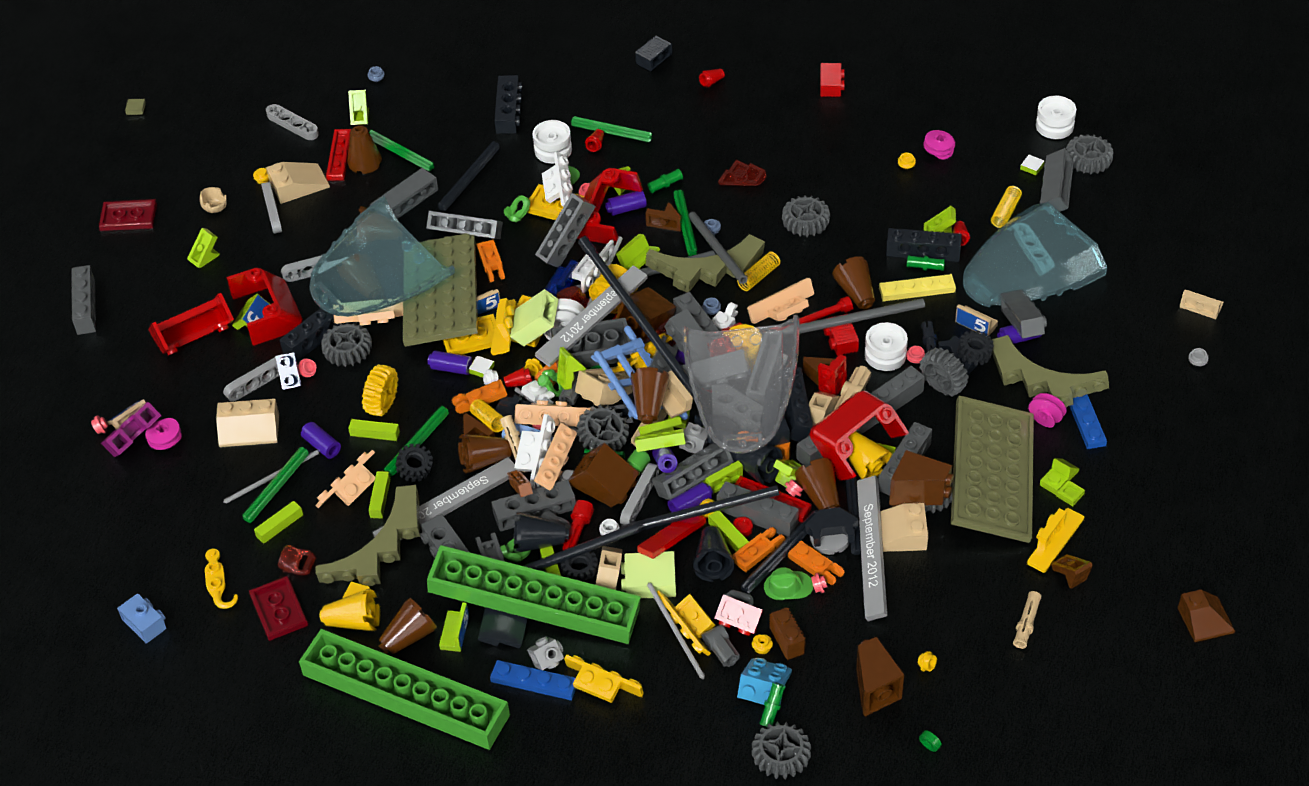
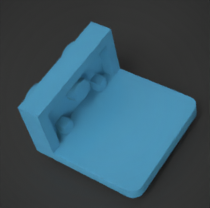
M763 658L751 659L741 674L737 698L764 705V701L768 699L772 682L785 685L792 669L781 663L767 662Z

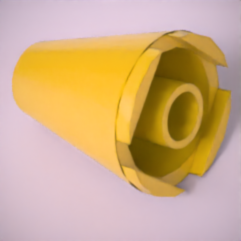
M855 431L848 437L853 444V452L848 459L861 479L874 475L878 477L883 470V465L887 464L892 457V453Z
M366 589L324 605L320 611V620L330 627L376 631L375 627L380 624V606L375 604L374 601L377 595L374 590Z

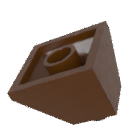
M1202 589L1181 594L1178 610L1194 642L1235 633L1217 596Z

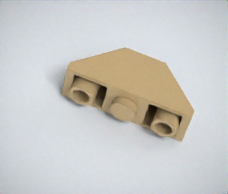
M822 391L814 392L809 402L813 426L834 410L840 396Z
M602 546L595 585L616 590L622 549Z

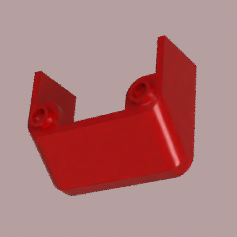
M608 168L590 182L584 198L596 207L577 239L587 236L593 242L607 244L610 240H613L614 245L616 244L618 235L615 227L600 224L601 216L598 212L609 187L642 192L643 188L637 172Z
M253 268L226 277L233 300L268 288L274 303L263 308L264 318L246 323L253 346L284 336L303 322L298 307L283 278L260 268Z
M219 293L213 300L159 324L156 322L152 323L148 330L161 352L171 355L177 352V348L216 330L222 332L228 329V325L234 318L222 293Z
M867 391L856 392L810 430L811 440L823 458H828L833 463L834 473L839 481L856 477V474L846 461L853 452V444L848 437L872 417H876L891 438L904 436L909 433L892 406Z

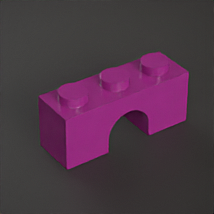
M149 402L142 404L101 444L114 457L120 455L133 443V440L138 435L148 429L161 416L160 413Z

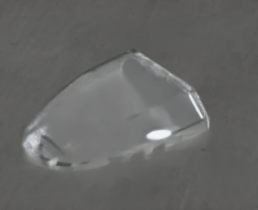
M793 315V319L773 326L714 332L689 329L686 326L682 327L683 348L689 383L700 418L709 437L720 448L732 453H749L765 446L778 431L791 395L799 349L798 315Z

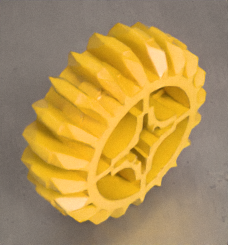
M378 364L370 371L362 395V404L365 412L375 416H383L388 412V409L393 404L398 387L397 372L394 368Z

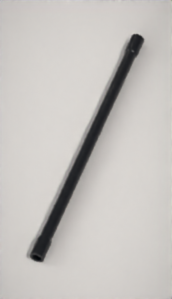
M581 237L578 244L599 269L693 398L697 397L701 392L700 389L678 363L603 261L588 237Z

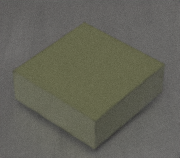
M128 99L125 109L126 115H143L146 105L145 99Z

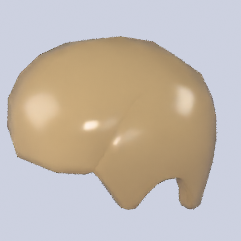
M205 188L200 192L201 207L210 213L221 212L227 205L226 195H223L219 188Z

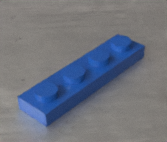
M1088 395L1073 398V405L1069 407L1086 448L1106 446V437Z
M500 660L496 661L490 676V680L493 683L571 701L576 690L573 686V682L576 679L574 677Z

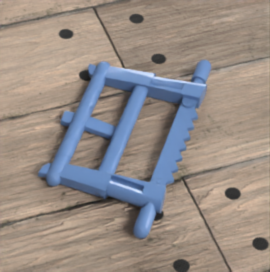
M625 326L624 331L631 340L630 342L621 346L617 344L602 352L595 351L591 358L599 363L611 382L608 383L610 390L617 391L629 410V417L638 419L636 406L623 388L632 385L631 379L618 380L607 363L608 360L617 358L629 377L631 372L635 373V371L627 361L626 355L638 352L646 366L649 367L652 360L650 358L651 354L645 351V344L640 337L636 338L637 336L630 326ZM687 412L679 415L683 420L688 419Z

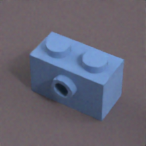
M138 593L117 608L121 619L146 644L166 629L163 613L159 609L155 611L152 603L147 598L143 599Z

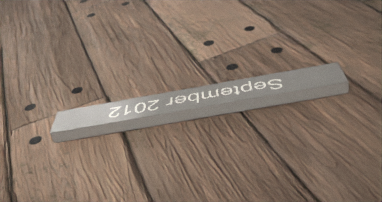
M633 265L617 280L628 295H630L647 280L648 275ZM609 286L535 353V357L548 367L552 366L559 359L560 347H564L568 351L622 302L612 287Z
M507 457L419 506L420 524L440 514L444 516L509 480L507 473L516 470L514 468L515 464ZM383 527L373 532L374 537L380 532V530Z
M875 475L857 481L864 608L867 621L887 616L878 478Z

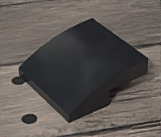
M485 607L477 640L494 646H498L500 642L520 648L527 618Z

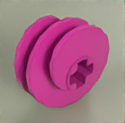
M933 130L926 134L924 148L939 159H948L954 152L955 141L949 133Z
M1047 393L1037 394L1029 404V411L1034 414V420L1049 428L1054 427L1055 423L1060 422L1067 412L1064 403L1060 399Z
M166 418L154 422L146 430L145 436L150 447L156 450H164L179 442L182 434L178 422L173 418Z

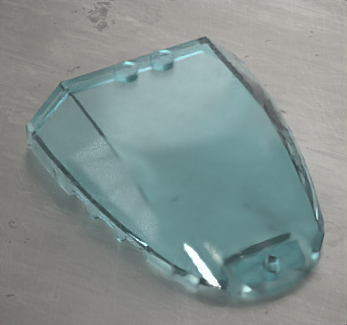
M383 196L362 212L348 229L345 228L337 241H333L331 248L326 254L322 255L313 268L309 287L313 300L322 310L336 316L350 317L374 312L413 298L453 275L455 267L453 265L450 267L441 265L397 220L388 205L386 197Z
M1046 202L1033 205L1018 214L997 230L983 244L964 270L963 286L966 293L973 300L987 307H990L991 304L1001 305L1000 294L1016 290H1023L1029 296L1030 301L1036 299L1044 301L1047 296L1053 294L1060 296L1065 290L1070 288L1076 290L1105 276L1107 265L1097 243Z

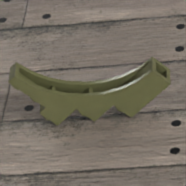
M749 234L741 243L727 250V253L744 273L762 256L765 241ZM649 249L646 253V266L664 274L666 277L672 278L673 286L687 293L692 290L699 279L716 287L726 273L735 278L718 255L701 258H682L662 254L652 249Z
M1008 335L992 339L994 345L992 355L1003 384H1014L1023 380L1029 397L1048 392V394L1060 399L1065 407L1073 405V398L1082 397L1086 394L1109 388L1106 370L1087 374L1056 372L1045 369L1024 357L1013 345Z
M416 485L396 487L395 501L391 514L384 527L367 545L344 559L316 566V575L320 583L358 579L359 584L366 586L381 584L380 562L391 563L400 560V539L420 537L419 493Z

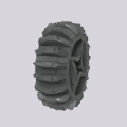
M1087 134L1086 136L1074 137L1066 147L1074 161L1073 169L1076 168L1077 172L1083 171V174L1085 172L1090 173V175L1092 172L1096 174L1099 171L1104 172L1106 168H1109L1113 160L1111 144L1107 143L1106 139L1102 140L1101 136L1095 137V134L1093 136Z
M804 195L803 198L799 196L797 199L791 198V201L786 203L783 208L782 220L784 227H787L788 231H792L793 235L815 236L816 233L821 234L822 230H826L830 222V212L828 205H825L824 201H820L819 197L814 199L813 196L806 197Z
M349 322L345 325L340 323L338 327L333 325L332 330L327 329V334H323L321 342L322 352L331 364L336 363L338 367L341 364L345 367L348 364L353 366L355 362L360 363L361 359L365 360L366 356L370 354V349H372L371 335L367 328H364L362 325L357 326L356 323L352 325Z
M935 347L928 351L920 361L921 365L919 368L922 370L921 374L925 376L929 386L931 385L938 392H942L944 395L949 394L953 397L966 387L967 379L969 378L966 374L967 370L963 367L964 364L959 361V358H956L954 353H949V350L944 351L943 348L938 349Z
M600 404L597 409L592 406L590 410L586 409L584 411V415L580 416L577 423V435L580 436L579 442H584V448L589 446V450H593L605 443L612 450L619 451L622 445L626 444V439L629 436V425L626 424L627 418H622V412L616 413V407L610 410L609 405L602 408Z
M777 721L774 727L768 724L767 729L761 728L760 734L756 733L755 740L752 742L754 763L759 765L760 772L766 770L767 776L773 773L776 779L779 775H783L784 779H786L787 774L794 777L796 771L801 773L803 767H807L808 760L811 758L809 738L807 735H804L802 729L797 730L795 724L788 727L787 721L784 725H780Z

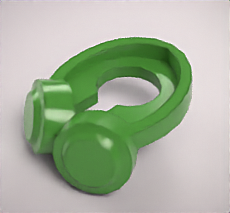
M525 196L517 197L510 207L507 206L504 209L505 216L512 222L521 221V218L529 210V198ZM522 201V209L516 212L518 203Z
M552 369L544 370L538 378V385L546 387L548 391H552L556 397H559L563 387L558 383L559 390L556 391L551 380L557 382V373Z
M514 539L509 541L506 546H500L503 557L513 563H520L522 559L531 553V550L512 553L516 545L514 544Z

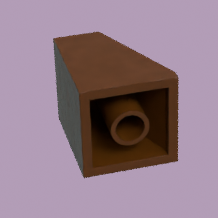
M649 287L630 295L656 333L664 328L676 310L674 304ZM621 302L615 319L626 318L627 325L632 328L637 336L636 338L640 337L643 343L646 344L650 339L623 302Z
M603 443L583 456L568 481L570 486L613 507L618 503L622 504L627 499V492L637 483L635 479L639 472L607 444Z
M906 450L891 478L889 504L892 506L906 503L943 505L945 498L949 499L952 493V487H950L954 478V474H951L952 465Z
M877 637L861 642L858 645L856 671L862 711L864 716H867L902 699L904 674Z

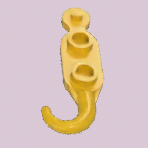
M210 549L205 554L209 562L205 567L206 587L213 597L215 605L219 608L227 609L236 604L238 595L235 594L230 602L222 601L221 597L226 586L224 568L218 562L220 558L219 551L217 549Z

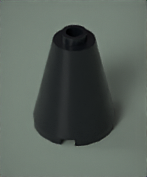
M733 441L728 445L733 461L739 460L743 465V470L761 484H765V482L770 483L776 478L779 470L773 466L777 459L783 460L782 451L778 447L743 441Z
M516 512L515 516H519V520L515 521L514 544H518V548L514 549L515 553L561 545L565 543V540L569 539V528H565L564 523L523 512Z
M713 526L706 527L701 532L693 561L695 574L708 582H714L713 579L719 578L720 581L724 580L734 570V559L720 529Z

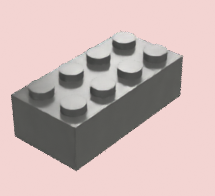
M626 318L600 321L568 351L585 368L599 365L598 362L591 358L595 351L602 352L617 344L621 346L631 341L624 331V327L628 326ZM564 327L552 328L551 338ZM617 358L607 361L608 364L619 362Z

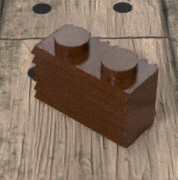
M790 608L773 612L769 617L770 629L787 660L805 653V637L802 631H800L798 624H796L797 621L793 618L791 611H789Z

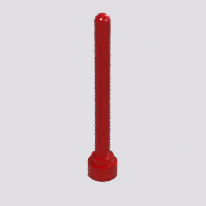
M846 296L841 298L836 305L771 330L778 331L779 328L812 322L838 311L849 312L853 310L852 301Z

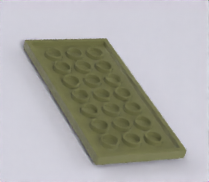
M464 233L404 245V346L477 334L475 236Z
M958 396L956 400L952 525L1027 543L1031 541L1033 413Z

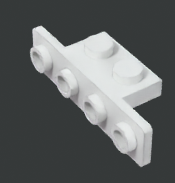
M556 151L554 152L555 166L542 173L546 201L552 203L560 198L561 205L564 207L573 188L568 168L569 161L565 155Z
M610 240L599 254L605 263H607L614 248L613 240ZM586 254L573 270L572 279L581 281V292L585 293L594 280L600 276L601 272Z
M548 414L543 416L540 432L522 431L514 468L517 471L532 472L530 478L532 490L543 487L536 483L534 479L551 444V436L555 430L554 419Z

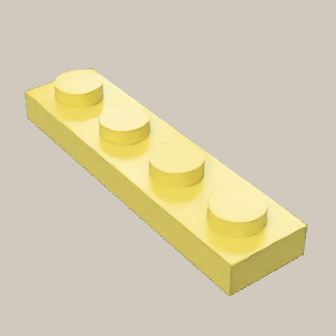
M952 274L879 283V290L882 300L890 301L954 293L956 286Z

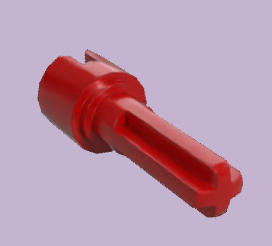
M585 500L576 501L571 514L573 522L569 530V539L565 540L563 550L576 546L584 525L589 524L594 512L593 504Z

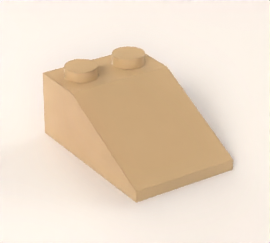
M280 162L266 167L269 182L280 204L330 187L321 168L316 163Z
M602 368L579 371L575 392L582 395L583 399L594 402L595 406L601 404L602 407L615 404L621 400L616 390H610L608 383L611 382ZM626 371L614 373L618 380L630 378ZM632 385L623 387L628 395L633 392Z
M906 503L880 511L883 552L927 550L928 530L924 503Z

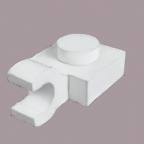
M732 302L729 303L725 313L719 311L712 319L720 331L735 324L734 317L738 313L735 309L738 305Z
M536 380L522 386L521 393L533 402L547 400L548 404L554 403L550 399L555 397V394L552 391H548L546 387L539 386Z

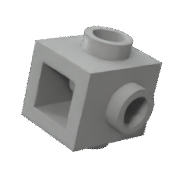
M689 422L684 429L686 444L679 445V448L695 454L707 446L708 429Z
M540 638L535 642L536 645L527 649L535 667L540 670L554 668L559 665L560 660L564 659L562 645L558 640L552 638Z

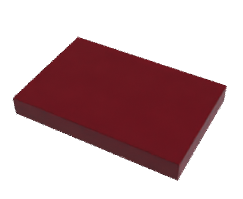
M156 199L103 202L99 223L100 231L153 228L157 206Z
M288 576L249 590L269 641L308 626Z

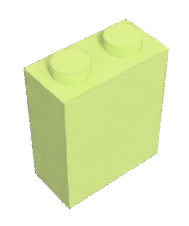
M544 289L516 308L510 337L525 346L553 328L558 298Z
M674 551L663 552L654 559L641 553L625 554V562H621V574H625V579H621L622 591L641 596L640 599L654 598L647 587L649 582L652 583L656 592L659 590L667 597H676Z

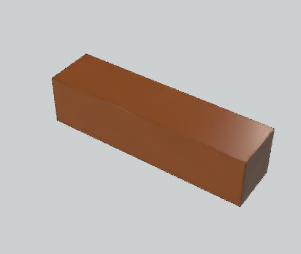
M514 470L507 473L510 485L520 497L533 494L529 480L521 471Z

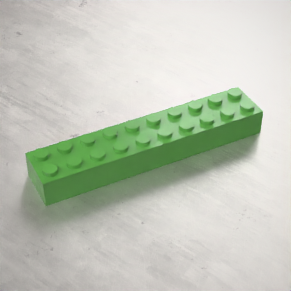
M442 545L438 549L427 578L429 593L629 644L640 609L641 596Z
M323 629L319 631L299 661L303 676L488 750L492 747L510 716L507 701Z

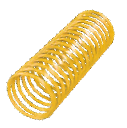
M1009 186L1006 189L991 218L994 226L999 228L1006 226L1022 196L1019 188ZM1012 188H1016L1020 191L1019 194L1015 192L1018 195L1017 197L1010 196L1012 194H1008L1012 193L1009 192L1012 191ZM997 216L998 218L1005 220L1001 221L1005 222L1001 223L1004 225H995L993 222L995 217Z
M774 252L767 253L750 269L744 272L745 275H748L746 283L749 286V289H743L744 291H749L780 265L779 257L777 258L779 264L777 261L775 264L774 261L770 260L769 256L771 255L769 254L774 255Z
M481 399L472 402L470 412L494 432H500L504 429L500 424V419L503 418L500 413Z

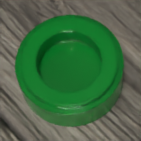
M925 730L919 736L920 742L930 751L936 752L942 745L938 737L930 731Z

